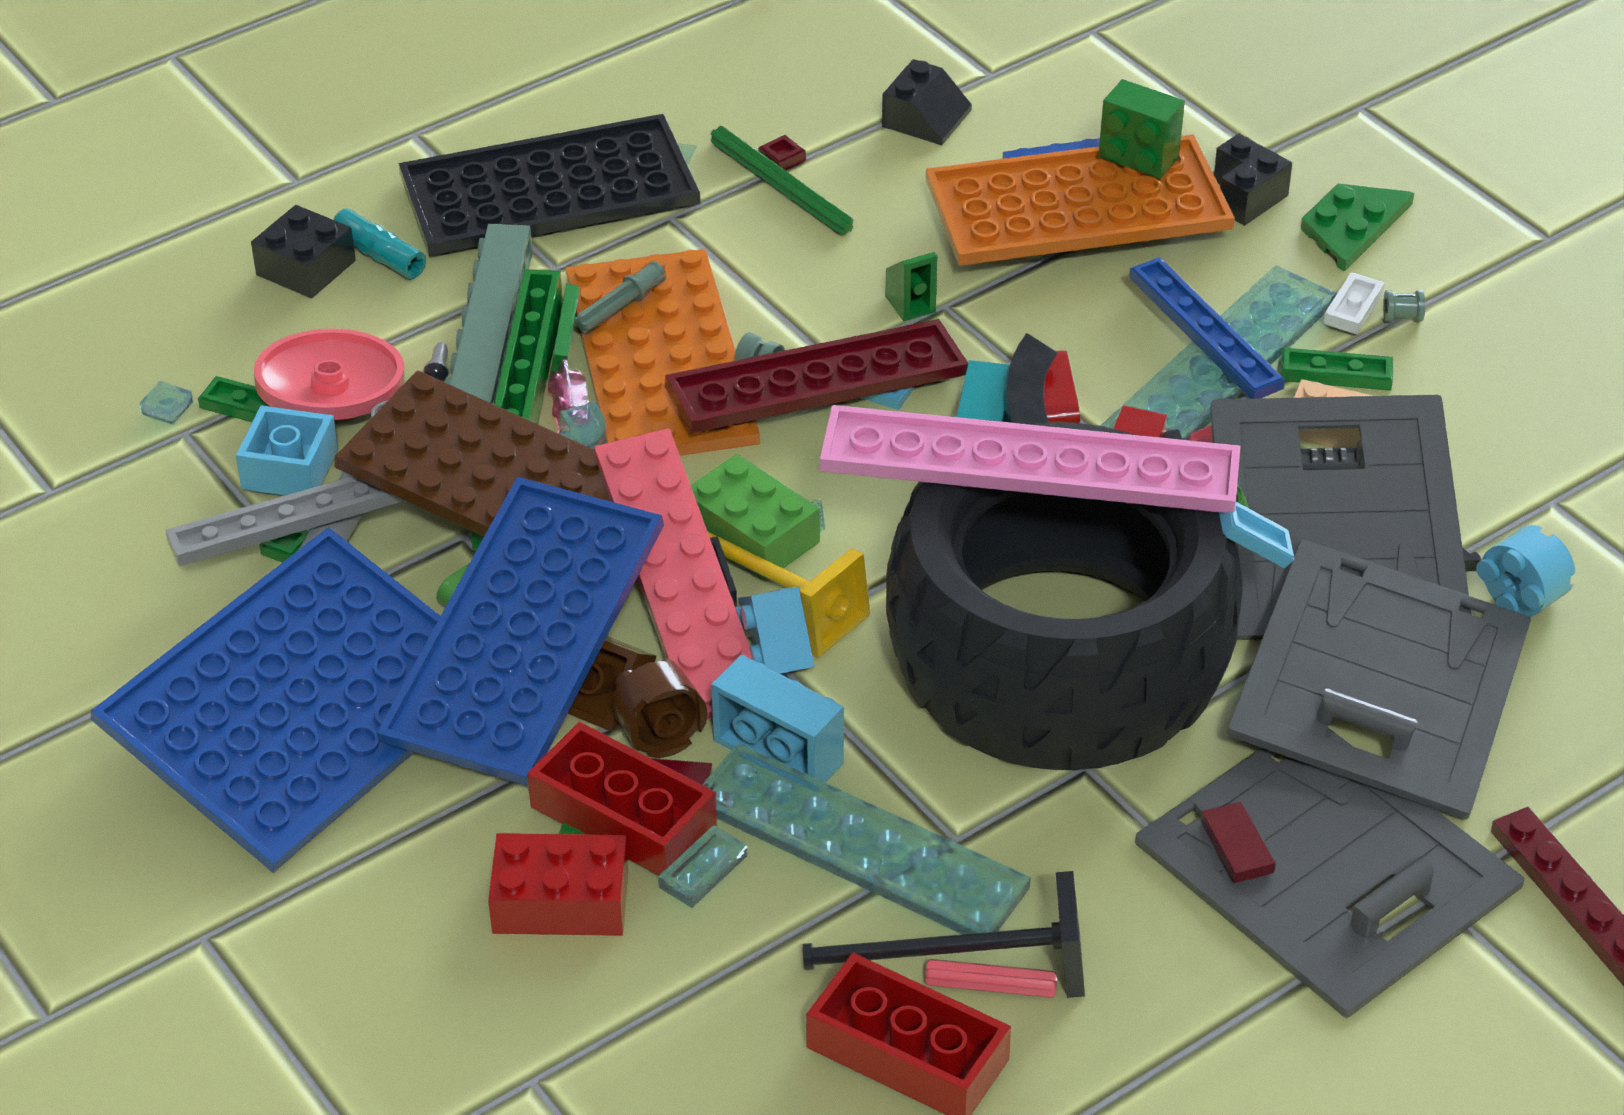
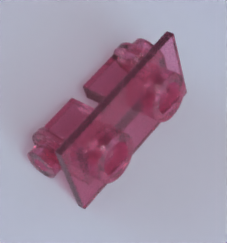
M563 358L557 372L553 371L548 381V392L552 394L553 398L552 416L557 420L559 434H563L567 425L586 429L593 420L590 401L587 400L589 395L585 375L578 370H568L567 360Z

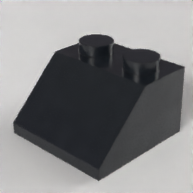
M912 59L882 94V127L943 145L971 112L972 104L942 67L929 64L926 61Z

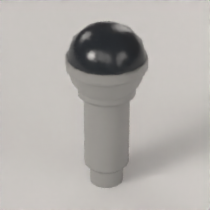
M444 342L437 343L433 349L431 360L425 364L423 373L443 382L449 376V368L446 365L448 349Z

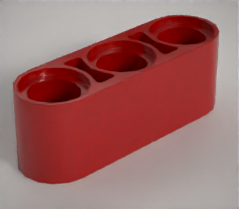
M1059 350L1054 362L1047 371L1044 382V406L1049 423H1080L1079 403L1068 353L1066 350Z

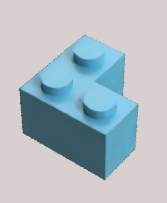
M799 586L738 598L739 606L735 608L745 636L753 638L754 645L749 646L754 661L765 664L769 669L779 674L815 667Z

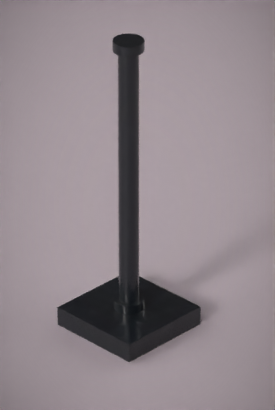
M1056 872L1059 922H1051L1052 927L813 947L812 943L803 944L805 970H814L815 965L844 963L852 952L868 960L1053 945L1054 949H1062L1067 998L1085 997L1074 872Z

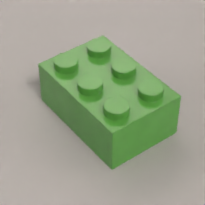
M735 454L691 485L708 532L777 566L785 568L820 542V508L738 454ZM750 570L752 573H754L764 581L768 580V578Z

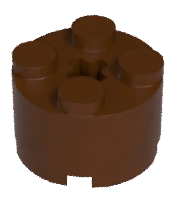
M664 659L647 663L634 670L624 671L617 677L615 681L616 690L612 698V712L638 751H644L648 756L654 758L669 757L685 750L692 744L689 738L697 729L700 733L702 732L708 714L706 703L683 670L673 660Z

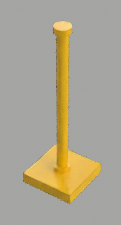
M708 532L710 538L717 537L716 535ZM718 536L726 558L786 588L799 586L812 655L819 658L871 615L864 553L851 548L814 579L808 581Z

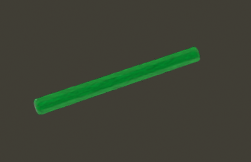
M719 126L716 130L713 129L711 131V142L834 231L840 235H845L848 231H852L854 220L850 215L724 126Z

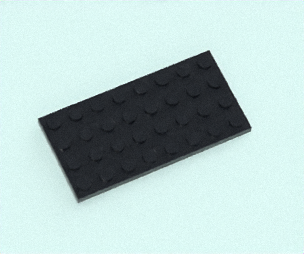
M664 114L398 163L400 176L429 256L447 254L473 247L478 248L479 239L485 238L488 224L530 226L531 236L571 228H582L587 225L607 221H617L622 218L638 215H649L654 212L684 208L701 203L700 191Z

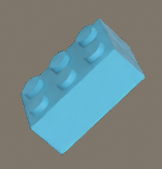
M742 654L712 683L713 733L715 742L813 794L844 764V707L833 699L824 697L804 687L798 681L791 680L769 669L765 664L756 662Z

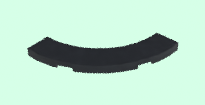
M1028 333L1025 334L1019 343L1008 367L1004 391L1006 420L1009 423L1019 424L1049 423L1044 406V382L1047 371L1054 362L1058 352Z

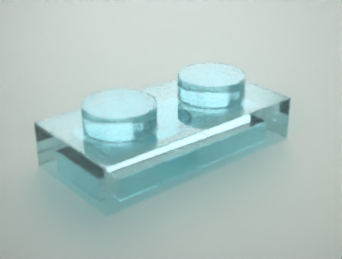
M713 825L658 876L659 888L693 908L747 857V845Z

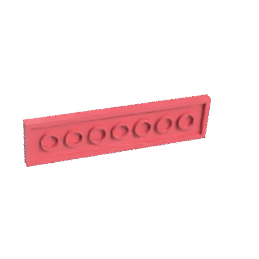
M670 428L594 446V456L610 501L660 514L663 517L664 526L637 579L665 658L673 660L683 670L706 703L707 720L713 719L712 683L741 654L752 659Z

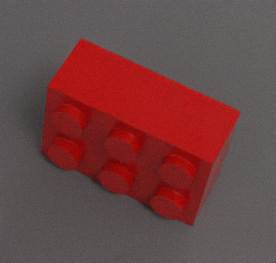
M496 833L488 898L492 934L623 936L629 871L626 835Z

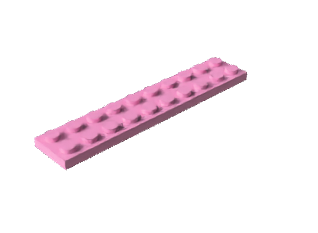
M832 405L820 456V471L1228 513L1229 511L1235 512L1241 446Z

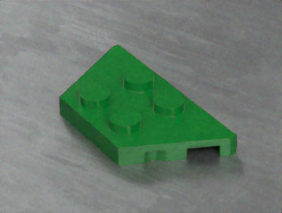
M1338 183L1302 217L1301 230L1309 238L1314 239L1317 242V246L1324 253L1331 252L1337 258L1336 266L1340 270L1346 271L1413 204L1414 193L1403 190Z

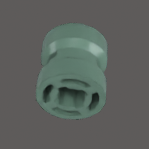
M748 332L739 341L734 360L785 351L783 345L773 341L763 342L761 336Z

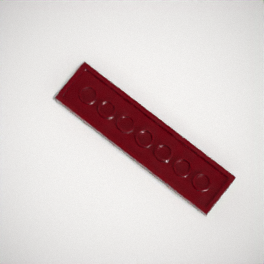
M940 319L667 374L665 375V388L689 431L695 433L965 376L969 363Z

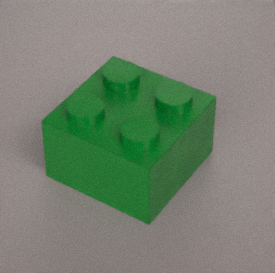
M1122 79L1103 100L1098 157L1161 179L1179 158L1185 100Z

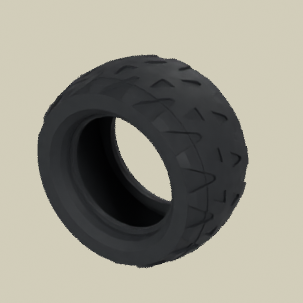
M1053 422L1029 424L1133 435L1117 429L1083 423ZM919 481L913 489L903 517H901V521L898 523L887 564L886 615L894 653L898 658L907 688L919 707H925L946 733L967 746L1009 763L1039 769L1085 770L1119 764L1142 757L1163 747L1180 730L1193 725L1207 708L1210 699L1216 692L1225 674L1237 642L1243 593L1237 543L1223 534L1219 512ZM1040 571H1067L1092 575L1118 584L1134 593L1144 602L1111 615L1084 619H1062L1035 615L1015 609L992 598L982 590L996 582L1020 574Z

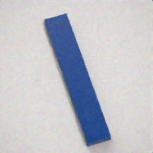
M1161 257L1130 268L1129 278L1250 399L1263 398L1284 389L1285 379Z

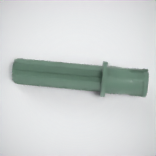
M652 261L636 274L625 276L621 285L580 312L575 318L576 325L583 333H588L634 300H643L649 290L666 280L664 268L658 262Z

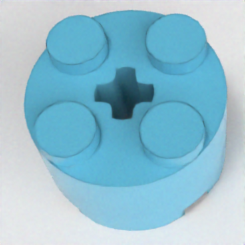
M1537 525L1521 527L1491 547L1476 566L1479 577L1484 581L1489 593L1495 600V605L1529 617L1535 616L1567 594L1573 584L1570 585L1571 576L1575 574L1574 561L1564 543L1554 534L1549 537L1539 531L1542 527Z

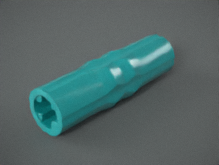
M348 208L342 209L335 215L333 220L352 228L354 246L363 254L371 256L376 262L388 266L410 280L415 279L423 272L426 265L425 254L399 239L393 232L386 231L381 225L369 221Z

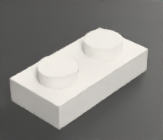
M1351 272L1326 310L1323 324L1358 335L1383 295L1385 282Z

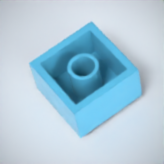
M261 405L236 454L241 489L286 496L321 486L338 451L333 415Z

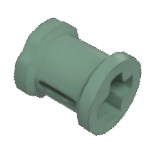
M1385 290L1383 298L1385 322H1392L1393 319L1414 318L1416 322H1422L1425 316L1424 291L1416 290L1415 293H1393L1392 290Z

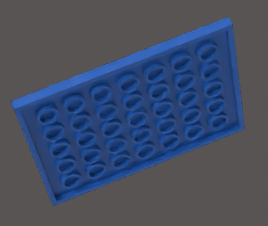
M328 527L92 709L91 721L273 873L415 753L380 742L377 731L438 622L440 615Z

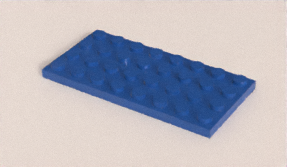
M517 477L379 727L377 735L380 742L528 786L527 773L547 754L664 526L662 515Z

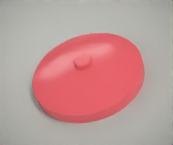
M347 329L304 331L284 337L272 343L261 352L254 365L255 389L260 398L271 407L333 415L334 420L354 418L371 413L376 404L389 400L404 385V362L401 354L394 346L368 333Z

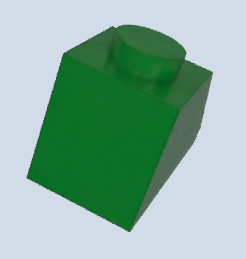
M935 252L907 259L886 268L885 297L903 322L936 312L938 256Z

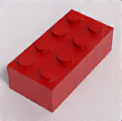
M580 721L527 773L531 808L561 824L564 822L585 834L626 835L628 860L665 880L678 869L717 827L716 792Z
M853 952L806 1014V1044L808 1049L945 1115H972L1010 1057V1025Z

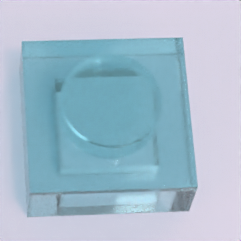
M159 381L139 403L141 414L174 424L193 403V397L190 390Z

